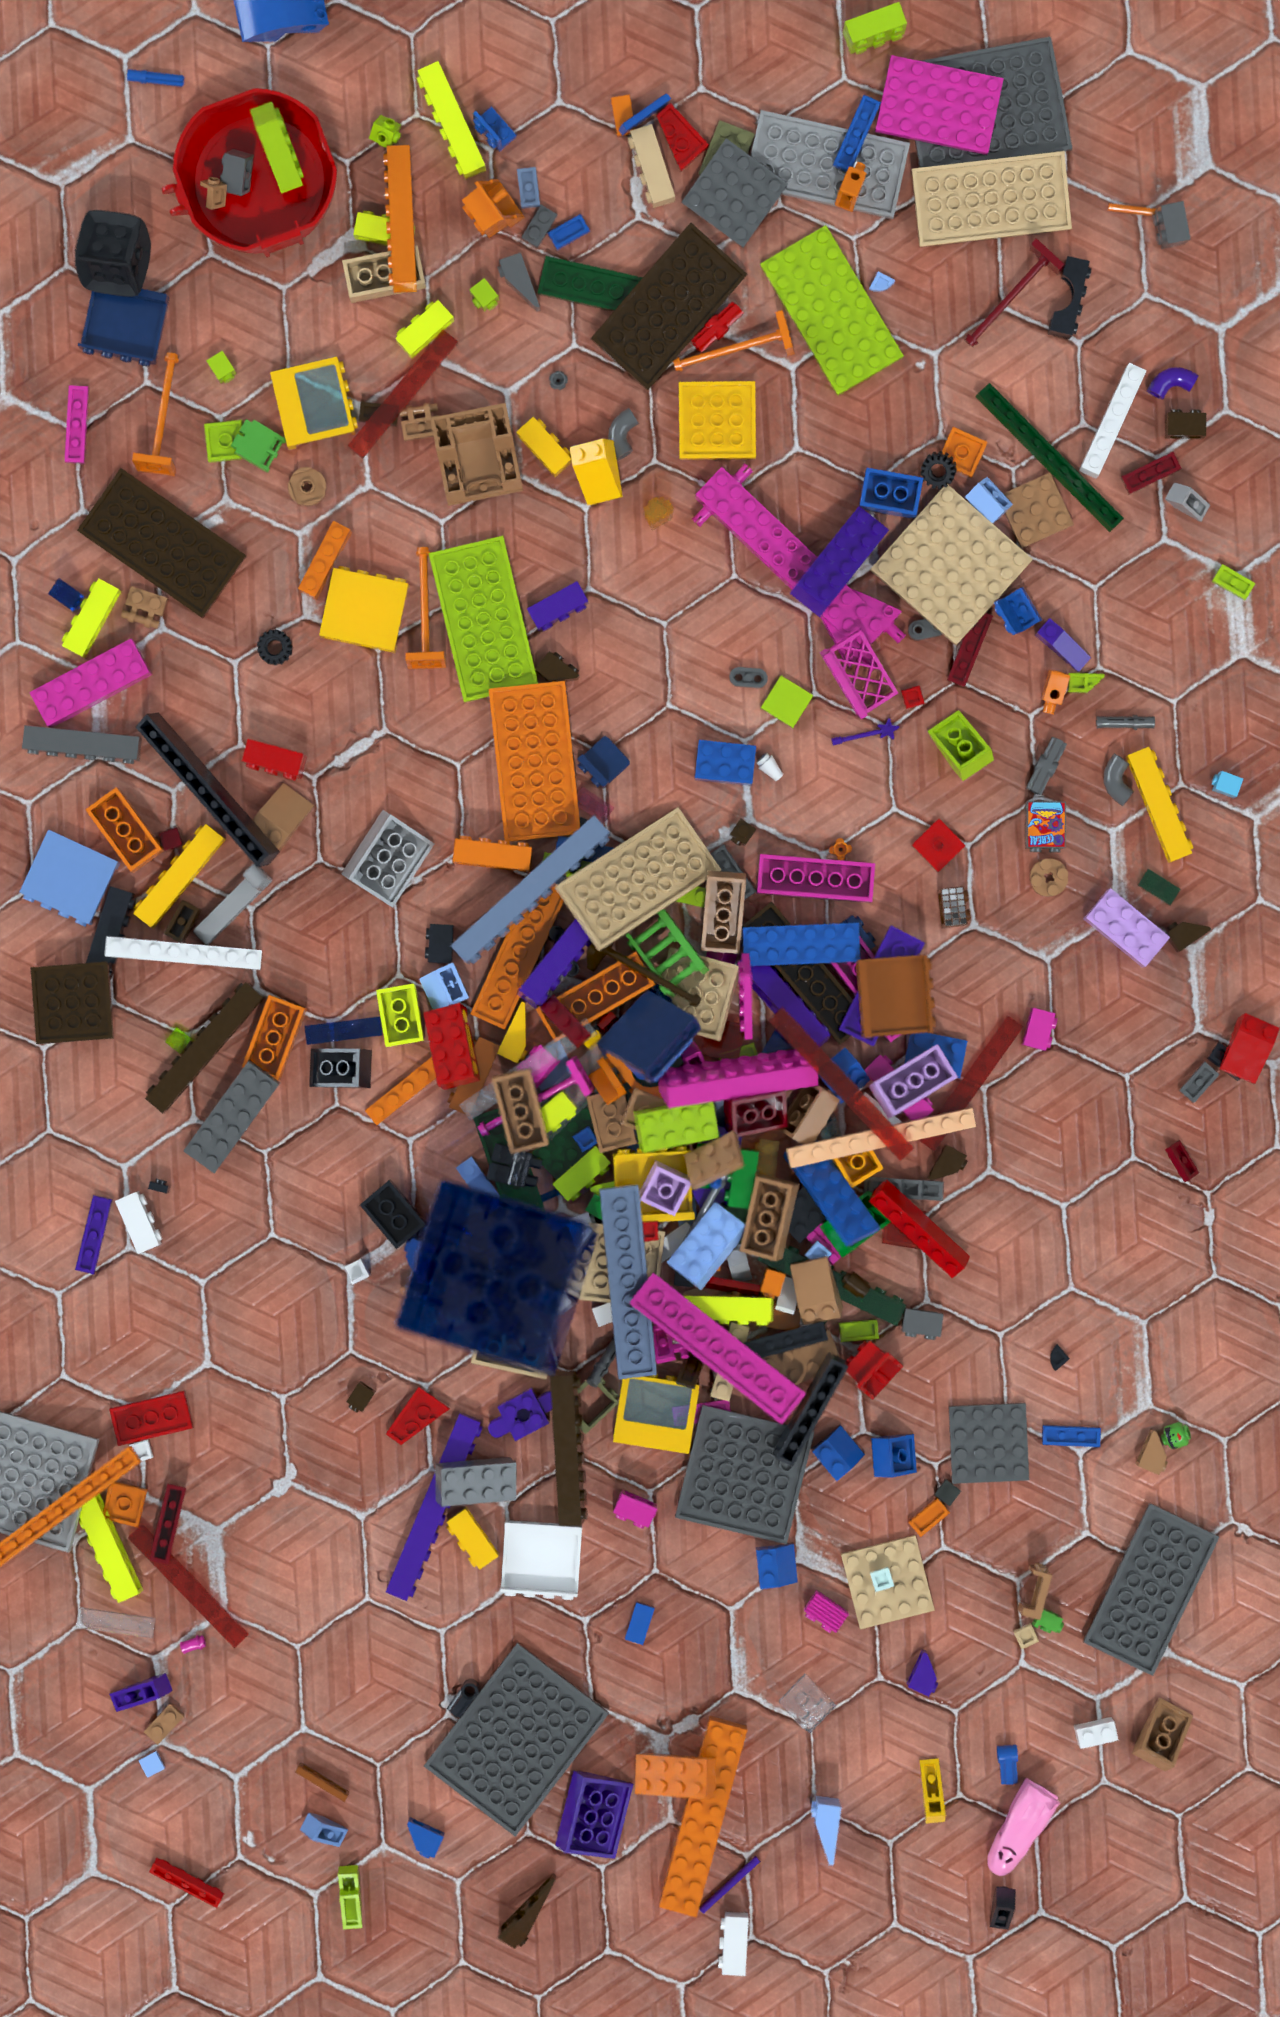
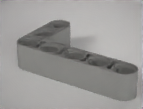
M255 864L249 867L243 874L245 879L194 929L193 933L205 945H209L272 882L273 879L261 867H256Z

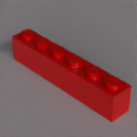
M888 1179L874 1189L869 1202L951 1278H954L965 1269L970 1256Z

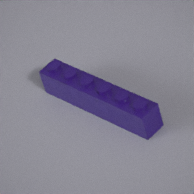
M769 965L751 966L752 989L806 1051L811 1054L826 1043L830 1036L828 1028L824 1024H820L815 1013L805 1007L802 998L798 995L796 996L791 991V986L786 981L783 982L779 977L778 971Z

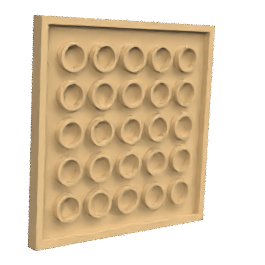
M948 485V487H943L871 567L870 571L956 646L1033 559Z

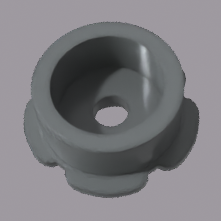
M561 371L552 373L549 377L550 386L553 389H564L568 383L567 376Z

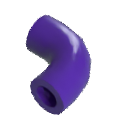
M1181 367L1168 368L1156 375L1147 388V392L1161 400L1164 399L1168 390L1174 386L1181 387L1190 392L1199 375Z

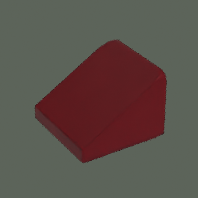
M177 827L159 833L165 852L184 845Z

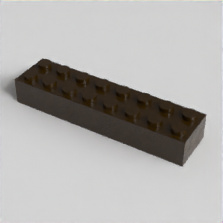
M771 901L742 925V928L792 925ZM823 963L773 965L795 993L802 998L809 1010L815 1013L819 1022L828 1028L829 1034L838 1045H841L851 1036L839 1030V1027L853 999Z

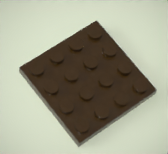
M108 961L30 967L36 1044L114 1039Z

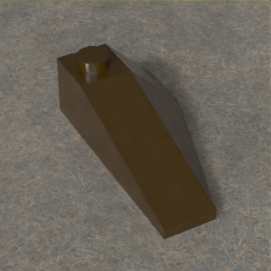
M554 1873L499 1927L497 1938L514 1949L518 1945L521 1947L528 1940L527 1936L556 1880Z

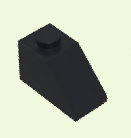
M1006 1886L996 1887L989 1927L1009 1930L1015 1912L1016 1889Z

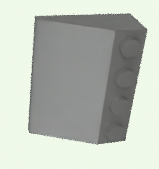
M382 810L341 874L393 908L434 846V843L388 812Z

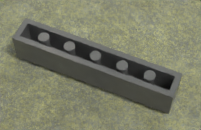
M24 725L22 749L27 750L28 754L39 755L40 751L46 752L47 756L58 757V753L65 754L66 758L76 759L77 755L85 756L84 759L96 760V757L104 758L103 761L115 762V759L123 760L122 763L134 764V761H140L142 738Z

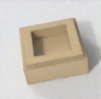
M1031 1623L1013 1631L1021 1649L1039 1642Z

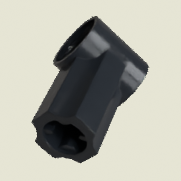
M474 1679L466 1680L448 1705L447 1710L455 1717L461 1718L471 1702L477 1697L480 1687L479 1683ZM472 1686L475 1688V1692L468 1693L465 1688Z

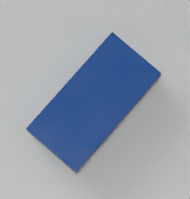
M579 214L549 231L548 236L556 250H559L589 233L590 229L582 215Z
M636 1602L625 1640L641 1645L644 1644L655 1607Z

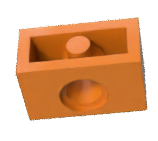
M766 1267L760 1285V1291L763 1292L762 1295L773 1299L775 1296L779 1297L786 1274Z

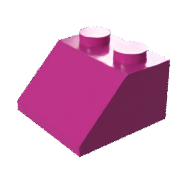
M622 1489L613 1513L616 1514V1518L623 1521L629 1519L634 1521L633 1525L644 1529V1526L649 1528L658 1508L657 1503Z

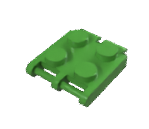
M246 419L239 430L244 437L237 434L231 447L236 450L234 452L236 455L268 473L271 462L274 458H277V452L282 443L285 444L286 439L258 421L253 420V422H250ZM277 440H278L279 443L277 444L275 450L273 451L272 449H273V447L275 446V444H276V442H277ZM270 455L268 462L266 463V465H264L266 459Z

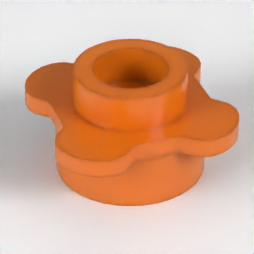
M838 838L835 845L829 848L830 854L837 856V859L840 861L845 860L847 853L852 851L851 845H847L842 838Z

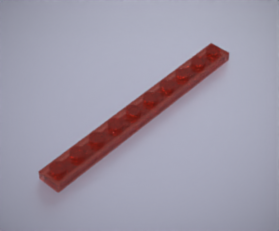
M783 1007L768 1019L899 1161H902L914 1149L906 1138Z

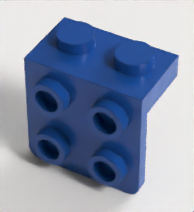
M1024 587L994 602V609L997 615L1003 618L1005 629L1012 635L1024 632L1042 620Z

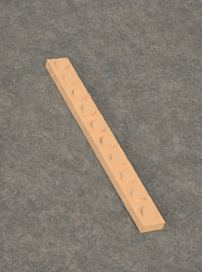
M969 1107L786 1148L789 1166L794 1168L976 1127L973 1108Z

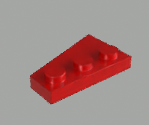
M671 103L656 115L679 170L682 172L709 147V144Z
M419 1386L386 1435L402 1445L447 1412L450 1407Z

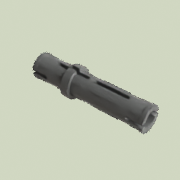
M1097 716L1096 728H1133V730H1137V728L1154 729L1155 716Z
M614 1337L600 1360L595 1363L591 1375L586 1380L592 1387L597 1388L604 1374L608 1373V1368L616 1356Z

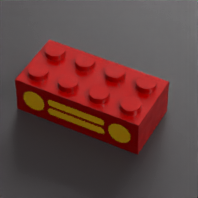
M461 1003L423 1012L437 1086L446 1090L481 1081L467 1008Z

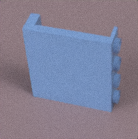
M48 830L19 893L24 894L23 898L30 902H34V900L41 902L40 906L50 911L52 908L59 910L58 915L67 919L69 916L76 918V923L86 927V924H93V917L115 870H118L121 863Z

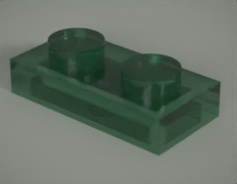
M1150 869L1146 870L1137 885L1171 906L1181 890Z

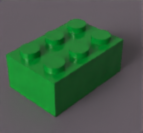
M868 1190L859 1199L879 1225L878 1231H880L891 1221L869 1202L872 1193ZM828 1220L819 1226L842 1258L874 1235L872 1234L847 1247Z

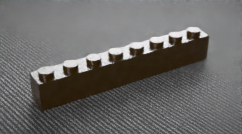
M248 982L240 983L234 990L236 994L231 999L228 997L221 1005L223 1009L219 1013L215 1012L210 1017L209 1021L211 1023L206 1028L203 1026L197 1032L198 1038L194 1042L190 1041L185 1046V1053L181 1057L178 1055L171 1063L173 1065L169 1071L165 1070L159 1076L160 1082L156 1086L153 1084L147 1090V1097L145 1099L162 1114L167 1112L265 998Z
M553 1371L550 1375L559 1526H582L584 1521L587 1520L588 1510L584 1508L587 1492L586 1489H583L586 1475L585 1471H582L584 1452H581V1445H583V1433H580L582 1415L579 1414L581 1396H578L577 1388H580V1378L577 1377L576 1371Z

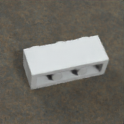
M138 1191L115 1201L137 1254L161 1245L162 1235L159 1229L155 1230L153 1225L155 1219L151 1211H147L145 1206L147 1205V1200L144 1194H140Z
M725 1912V1918H721L720 1930H724V1937H720L719 1949H723V1955L719 1956L718 1968H722V1975L745 1976L748 1913Z

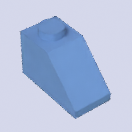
M309 1812L300 1828L312 1841L340 1847L348 1831L347 1828L324 1816Z

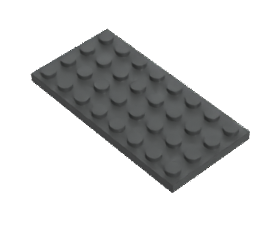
M1149 1503L1083 1642L1153 1676L1220 1537Z

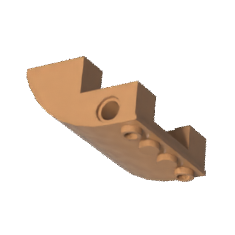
M506 403L430 418L448 506L523 491Z

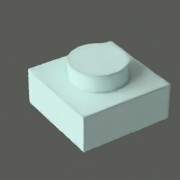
M888 1567L870 1572L876 1592L894 1587Z

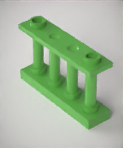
M665 909L657 913L660 916L657 918L658 921L636 938L630 933L626 934L629 939L627 944L633 951L637 950L650 970L661 977V973L682 957L689 956L692 960L690 965L670 980L675 985L694 971H700L703 975L709 971V968ZM667 926L670 930L668 936L645 953L639 944L661 927L665 928ZM673 941H678L681 945L679 951L658 967H655L650 959ZM661 985L659 986L665 995L669 994L672 998L676 996L672 991Z

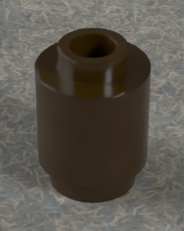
M854 1271L851 1273L847 1272L841 1280L843 1282L842 1287L856 1297L863 1298L871 1288L868 1281Z

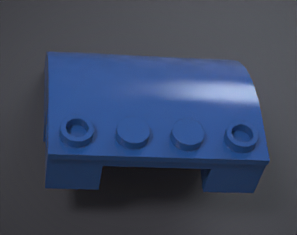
M234 0L242 42H276L286 33H318L329 25L324 0Z

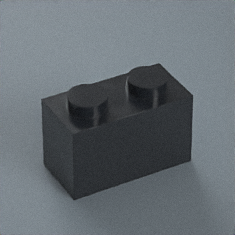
M430 924V928H426V939H429V947H425V959H428L429 963H452L453 948L451 945L454 938V925Z

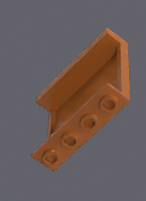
M928 955L856 960L862 1038L933 1032V1028H936V1018L932 1016L935 1002L934 997H931L930 989H933V979L929 978L932 962Z

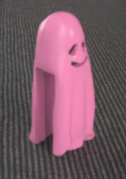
M1028 1778L1024 1779L1005 1822L999 1829L988 1854V1867L998 1876L1010 1873L1026 1855L1033 1841L1044 1830L1057 1806L1060 1804L1057 1800V1795L1052 1794Z

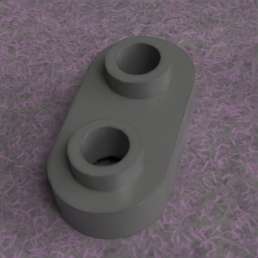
M926 619L914 621L908 628L909 637L915 641L942 635ZM920 627L921 633L917 634L915 628Z
M736 667L730 672L729 680L736 687L762 688L766 685L768 676L762 669ZM737 674L742 675L741 681L735 679ZM760 676L762 680L760 682H756L754 680V677Z

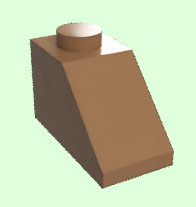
M1150 1429L1135 1464L1160 1475L1166 1469L1168 1463L1166 1461L1167 1456L1157 1432Z

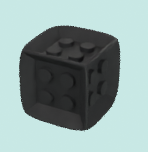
M90 210L86 213L75 247V268L80 283L84 288L93 292L116 296L133 297L139 295L145 281L151 253V241L145 222L137 216L105 210Z

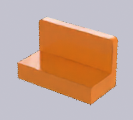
M604 1057L597 1060L601 1068L591 1073L588 1077L605 1103L609 1105L626 1094V1091Z

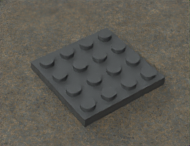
M726 138L682 203L744 248L786 189L788 183Z
M1026 1403L948 1406L952 1484L1029 1480Z

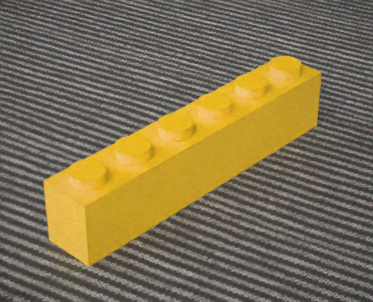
M1150 747L1127 755L1125 758L1130 764L1129 768L1168 863L1192 854V842L1185 836V825L1183 821L1178 819L1177 814L1179 811L1175 803L1172 804L1170 799L1172 794L1169 786H1165L1163 782L1164 773L1161 767H1157L1155 762L1157 756L1154 750H1150Z
M205 824L204 827L201 825L195 831V838L192 841L188 840L182 848L184 850L180 856L176 855L170 862L172 866L168 871L164 870L158 877L160 881L156 886L152 885L147 890L146 894L148 896L135 905V912L133 914L149 927L155 928L226 840L209 825Z

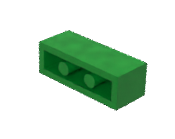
M740 1147L744 1167L729 1173L727 1177L729 1189H725L724 1201H727V1205L730 1207L749 1209L755 1184L759 1151L757 1149Z

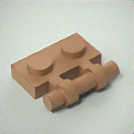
M428 402L423 403L422 406L412 407L410 405L404 409H399L400 417L408 416V420L401 421L404 441L434 437L430 418L439 416H431V412L438 411L437 403L429 404ZM425 413L424 418L414 419V414Z
M131 586L125 605L132 607L130 612L123 610L121 617L128 619V622L131 623L137 622L144 624V627L158 629L160 622L154 620L155 615L163 617L168 598ZM138 611L148 612V616L138 615Z

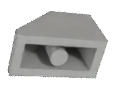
M1175 482L1165 498L1174 508L1200 522L1210 507V504L1191 487Z
M738 1243L727 1257L732 1279L744 1282L751 1280L752 1275L746 1254L740 1252L741 1243Z

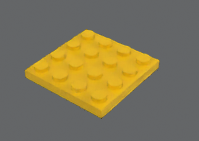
M755 381L679 382V460L756 459Z

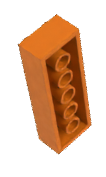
M637 952L627 956V958L645 967ZM618 961L556 998L584 1027L655 986V983ZM540 1007L536 1009L555 1043L566 1037Z

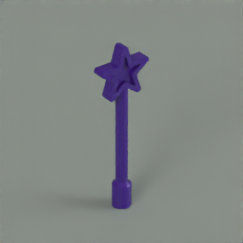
M888 718L885 725H877L880 728L878 730L846 737L831 738V742L834 746L846 741L881 734V739L888 735L894 740L893 732L899 729V726H893L890 718Z

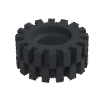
M939 451L938 454L933 452L932 455L929 454L924 460L920 473L923 476V482L927 481V486L931 484L933 489L936 486L938 489H942V486L946 488L948 487L947 484L952 483L957 468H955L956 462H953L954 458L952 456L949 458L948 453L943 455L942 451ZM935 464L943 465L946 469L945 475L935 476L931 470L932 466Z
M276 629L264 632V635L260 636L259 642H257L259 656L270 665L284 664L285 661L289 660V656L292 655L293 646L290 638L284 632ZM273 640L280 641L282 644L281 652L276 655L270 654L268 651V644Z

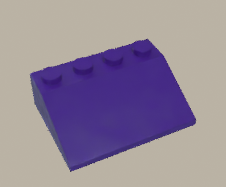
M573 1771L555 1846L564 1853L615 1859L633 1783L594 1773Z

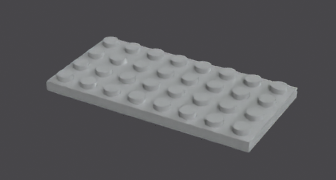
M761 110L751 157L788 183V186L781 195L835 206L846 172L834 167L833 163L848 129ZM867 134L855 161L865 164L864 172L867 175L853 209L854 211L890 219L894 218L910 143Z

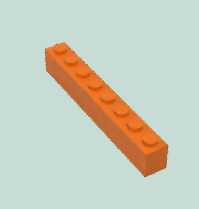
M410 145L387 146V154H383L384 165L388 167V171H384V181L388 182V188H385V200L389 199V205H386V217L390 216V222H386L387 234H391V239H387L388 251H391V256H388V268H392V274H389V286L393 285L394 293L417 292Z

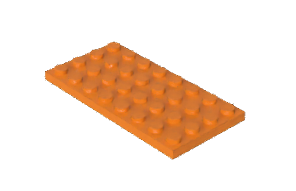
M565 681L490 688L489 698L505 841L573 835L580 828Z

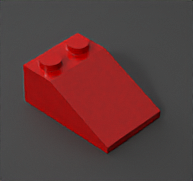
M1247 1013L1238 1017L1219 1069L1255 1084L1275 1044L1280 1028Z

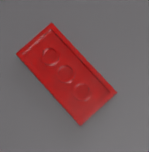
M185 1390L109 1408L118 1446L193 1428Z

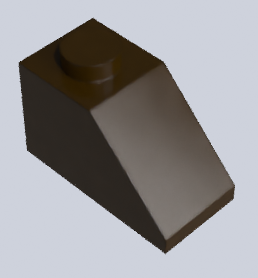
M1175 921L1167 927L1168 931L1165 933L1170 937L1168 940L1176 952H1180L1208 933L1211 928L1186 922L1177 924Z
M945 1144L927 1178L935 1180L958 1173L959 1170L963 1171L968 1162L966 1160L967 1155Z

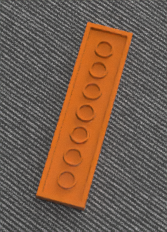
M557 885L551 889L553 893L546 899L542 897L537 902L539 905L531 913L528 910L523 915L524 919L518 925L513 924L510 926V932L505 936L473 1006L471 1015L506 1030L520 999L517 993L531 975L548 938L549 931L553 927L564 903V900L555 889Z

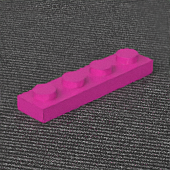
M69 385L65 463L85 464L88 386Z

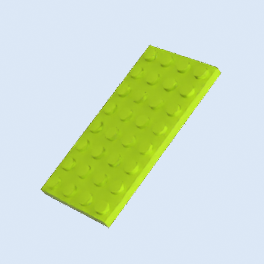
M826 225L760 263L762 270L837 396L904 357Z
M499 536L429 553L464 703L489 697L490 688L538 684L504 537Z

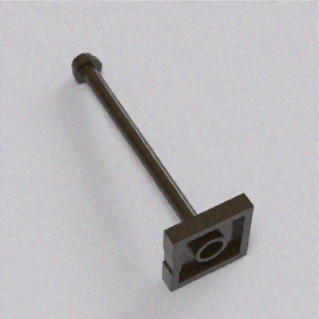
M614 942L600 951L597 950L593 943L588 948L587 968L593 972L603 958L608 955L690 1002L689 1006L697 1008L702 1000L698 993L693 995L613 950L611 947Z

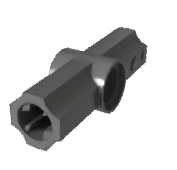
M1055 737L1051 738L1043 755L1041 754L1035 765V771L1026 789L1041 796L1049 778H1052L1058 767V761L1067 745L1065 742Z

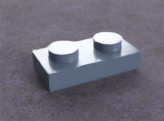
M536 167L517 169L521 209L540 207Z

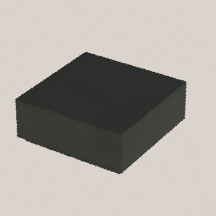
M945 1479L934 1495L951 1506L961 1493V1490Z

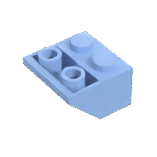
M454 963L419 978L433 1010L469 999V995Z

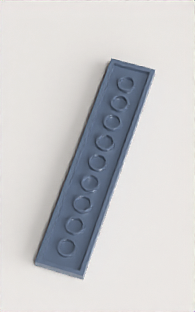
M635 1184L599 1189L618 1379L657 1375L652 1321L629 1303L648 1280L639 1186Z

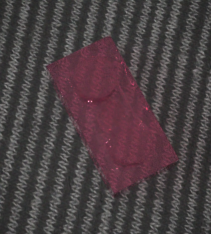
M584 787L577 794L578 807L591 816H595L604 824L614 810V807Z

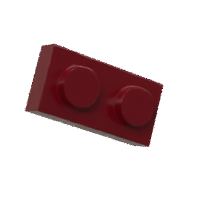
M1180 1140L1165 1149L1184 1183L1199 1174Z

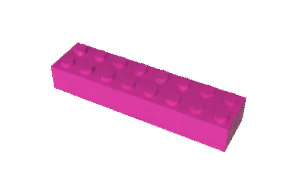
M802 1047L789 1051L779 1050L776 1053H760L756 1056L722 1059L716 1062L706 1061L696 1065L686 1064L683 1067H669L658 1079L659 1092L668 1108L818 1086V1064L812 1055Z

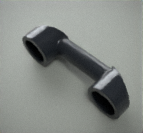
M553 926L549 931V940L556 944L564 934V930L560 926ZM574 961L571 963L573 965L572 969L566 975L568 977H573L579 972V965Z

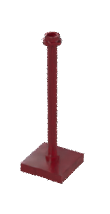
M1037 238L1031 243L1030 251L1038 257V262L971 335H966L964 340L971 347L978 344L976 340L1043 266H1048L1057 275L1063 270L1064 263Z

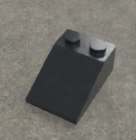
M311 1049L309 1087L371 1088L372 1050Z

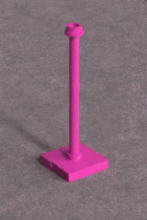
M577 1055L571 1057L566 1062L572 1073L570 1074L571 1077L538 1095L539 1102L544 1101L574 1083L578 1084L584 1096L593 1092L595 1087ZM499 1116L486 1124L481 1122L478 1126L481 1135L488 1136L491 1129L503 1123L502 1117Z

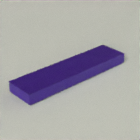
M93 1195L75 1270L95 1274L113 1199Z

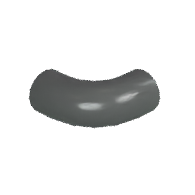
M630 408L621 412L612 421L608 430V440L614 441L617 461L633 452L627 441V433L639 423Z
M1114 753L1104 770V785L1107 793L1118 804L1124 806L1134 792L1123 782V774L1130 764Z

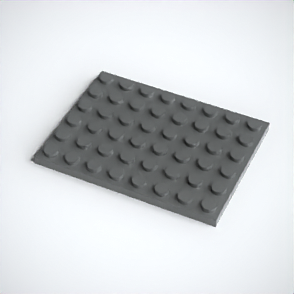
M1051 36L922 60V62L1004 79L988 155L914 140L920 168L1072 151L1073 148Z
M517 1642L461 1718H459L424 1764V1767L516 1837L609 1715V1712Z

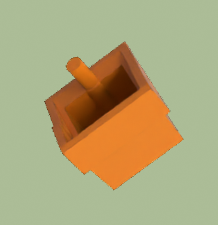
M499 179L475 182L477 188L462 199L465 204L462 208L471 220H476L473 224L482 236L486 234L490 238L507 226L511 228L525 218Z

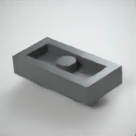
M541 205L521 239L538 249L558 215Z
M1203 1062L1179 1091L1192 1103H1195L1220 1074L1206 1062Z

